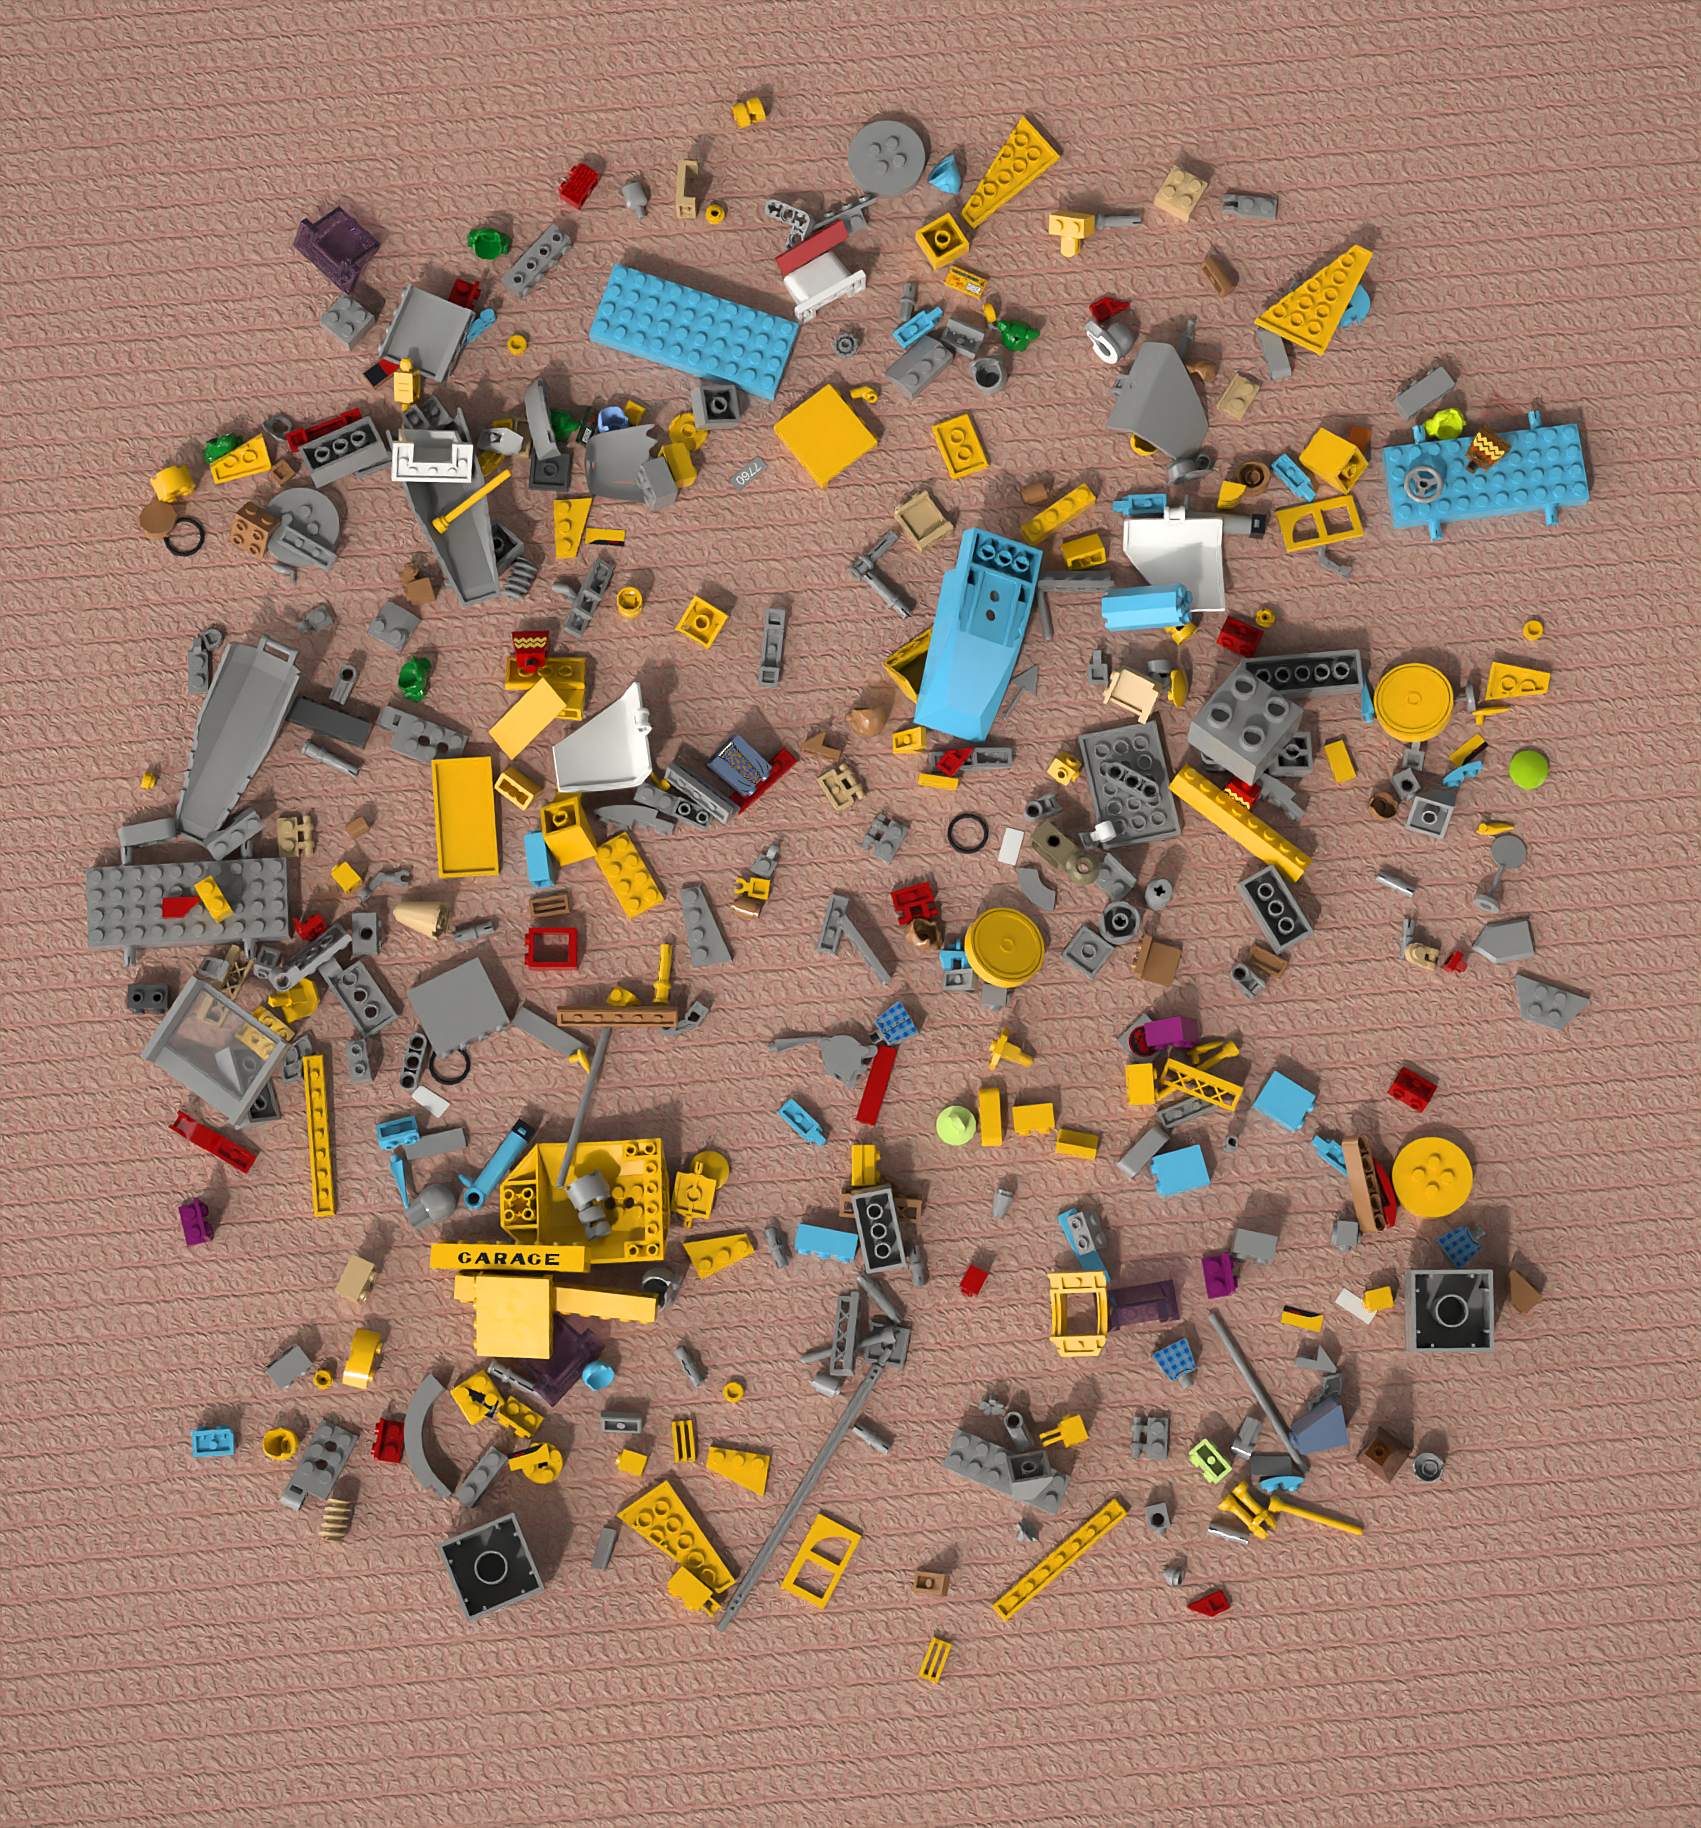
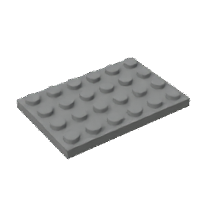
M1156 721L1078 736L1097 825L1110 820L1117 835L1107 842H1101L1103 851L1181 836L1172 791L1168 789L1170 782ZM1112 762H1118L1154 781L1159 786L1157 799L1147 803L1109 783L1105 778L1107 766ZM1112 769L1109 771L1110 775L1113 777H1117L1120 775L1119 771L1116 769ZM1131 778L1127 780L1128 785H1137V781L1135 779ZM1152 788L1144 790L1148 796L1155 794Z

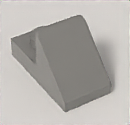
M972 968L944 971L942 990L973 993V990L977 989L978 975Z
M1321 1345L1317 1346L1315 1360H1312V1356L1301 1354L1294 1361V1367L1331 1374L1336 1373L1335 1365Z

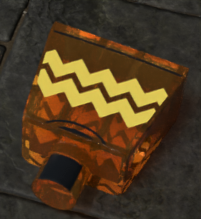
M1482 424L1465 454L1470 460L1465 468L1471 474H1475L1479 468L1488 472L1508 455L1512 446Z

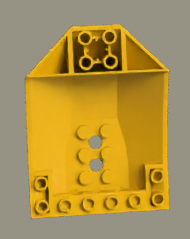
M662 1138L576 1143L563 1188L556 1187V1182L568 1143H537L500 1185L501 1227L515 1241L527 1242V1245H534V1242H546V1246H553V1242H565V1246H572V1242L585 1243L586 1247L591 1248V1264L665 1260L670 1225L669 1178ZM600 1169L611 1188V1196L602 1201H593V1206L602 1205L606 1214L604 1220L609 1222L612 1232L599 1239L588 1241L584 1233L585 1226L581 1225L578 1213L581 1211L575 1209L564 1188L587 1174L591 1175L595 1170ZM632 1197L634 1205L628 1209L625 1202L628 1198ZM609 1198L615 1201V1206L611 1210L605 1207V1202ZM598 1222L592 1224V1226H593V1227H594V1226H597V1225H598Z

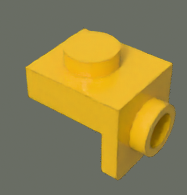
M617 985L605 1001L610 1006H640L642 1003L634 994Z

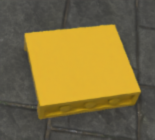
M830 384L826 385L774 425L775 433L822 490L829 485L831 479L872 448L877 449L878 438L873 431L869 432L866 429L864 420L853 413L854 409L848 401L844 402L840 391L836 387L833 388Z
M480 1271L473 1281V1288L476 1290L477 1295L473 1303L474 1310H477V1317L474 1318V1329H477V1337L474 1338V1349H477V1356L549 1359L553 1354V1274H544L543 1277L484 1275V1271Z

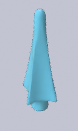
M1362 671L1361 714L1362 718L1365 717L1366 723L1374 722L1373 716H1376L1367 688L1365 675Z
M398 1154L392 1155V1163H389V1166L399 1187L404 1206L409 1208L403 1160H399Z

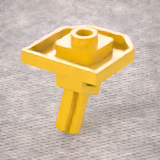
M304 977L289 990L284 992L277 990L276 995H270L268 1004L271 1007L282 1006L286 1022L290 1024L314 1014L320 998L315 982Z
M1005 1027L1001 1036L997 1040L993 1039L989 1049L993 1051L991 1054L992 1059L988 1068L994 1070L999 1058L1030 1067L1033 1064V1057L1021 1052V1048L1007 1042L1011 1029Z

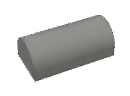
M601 1411V1432L641 1434L643 1413Z

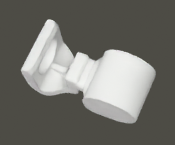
M1110 820L1096 825V831L1077 834L1083 851L1093 850L1098 847L1100 842H1107L1117 836Z

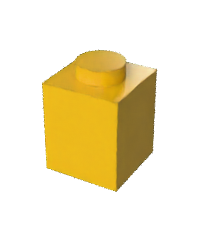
M346 861L343 864L338 863L330 874L347 895L363 883Z
M1389 1286L1366 1291L1363 1293L1364 1297L1361 1298L1363 1308L1367 1309L1368 1313L1389 1309L1394 1306Z
M624 1449L623 1453L619 1452L615 1464L618 1465V1470L642 1477L648 1457Z

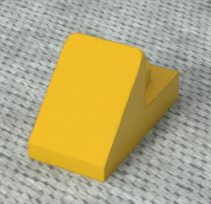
M917 727L892 734L894 754L923 753V748L927 747L925 727Z

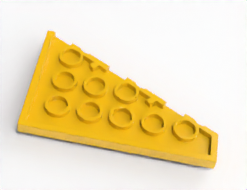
M1354 245L1345 254L1339 256L1330 265L1323 268L1299 288L1289 293L1280 302L1257 317L1254 324L1323 356L1373 252Z

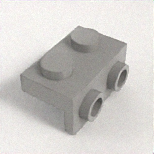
M950 317L939 342L950 350L974 359L982 345L986 332Z
M1095 1209L1081 1211L1067 1217L1079 1255L1108 1247L1106 1235L1102 1230L1100 1218Z

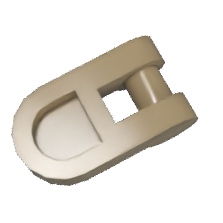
M1410 943L1406 946L1405 957L1409 962L1427 970L1435 971V960L1439 956V950L1421 943ZM1425 955H1428L1427 961L1424 960Z

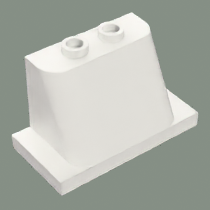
M833 251L827 252L822 256L819 255L810 260L808 264L795 269L784 278V285L797 304L795 307V321L801 326L815 318L816 310L844 294H847L850 298L866 289V275L863 270L852 275Z
M398 429V441H393L392 481L471 483L472 442H462L457 430Z

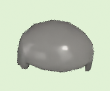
M1423 1452L1417 1455L1412 1464L1415 1476L1424 1483H1434L1444 1473L1442 1459L1433 1452Z

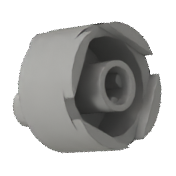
M1123 901L1109 904L1102 912L1099 920L1101 935L1108 943L1123 945L1132 941L1140 927L1138 911L1129 903ZM1117 920L1123 923L1122 927L1116 924Z
M600 1169L595 1170L591 1175L587 1174L564 1188L575 1209L579 1211L592 1207L595 1200L598 1202L611 1196V1188Z

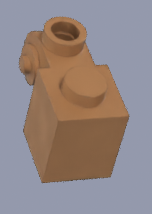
M408 564L402 572H399L402 584L406 583L408 590L404 591L407 602L411 601L413 607L436 600L429 577L417 580L419 570L415 564Z

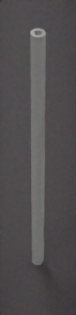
M603 1027L556 1182V1187L563 1188L611 1027Z
M1215 1313L1208 1316L1210 1322L1301 1474H1306L1309 1472V1469L1297 1449L1295 1450L1293 1444L1291 1445L1288 1434Z

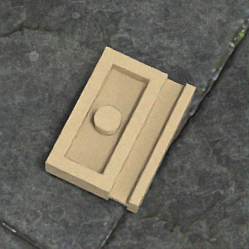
M1236 373L1216 407L1241 421L1261 387Z

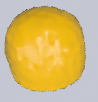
M275 1428L268 1430L265 1434L262 1446L267 1456L276 1460H287L297 1452L299 1441L297 1435L292 1430Z

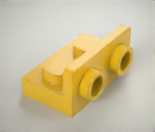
M511 1395L502 1409L496 1414L499 1417L498 1422L506 1428L509 1425L515 1428L516 1431L514 1433L522 1439L526 1437L531 1439L544 1420L543 1417Z

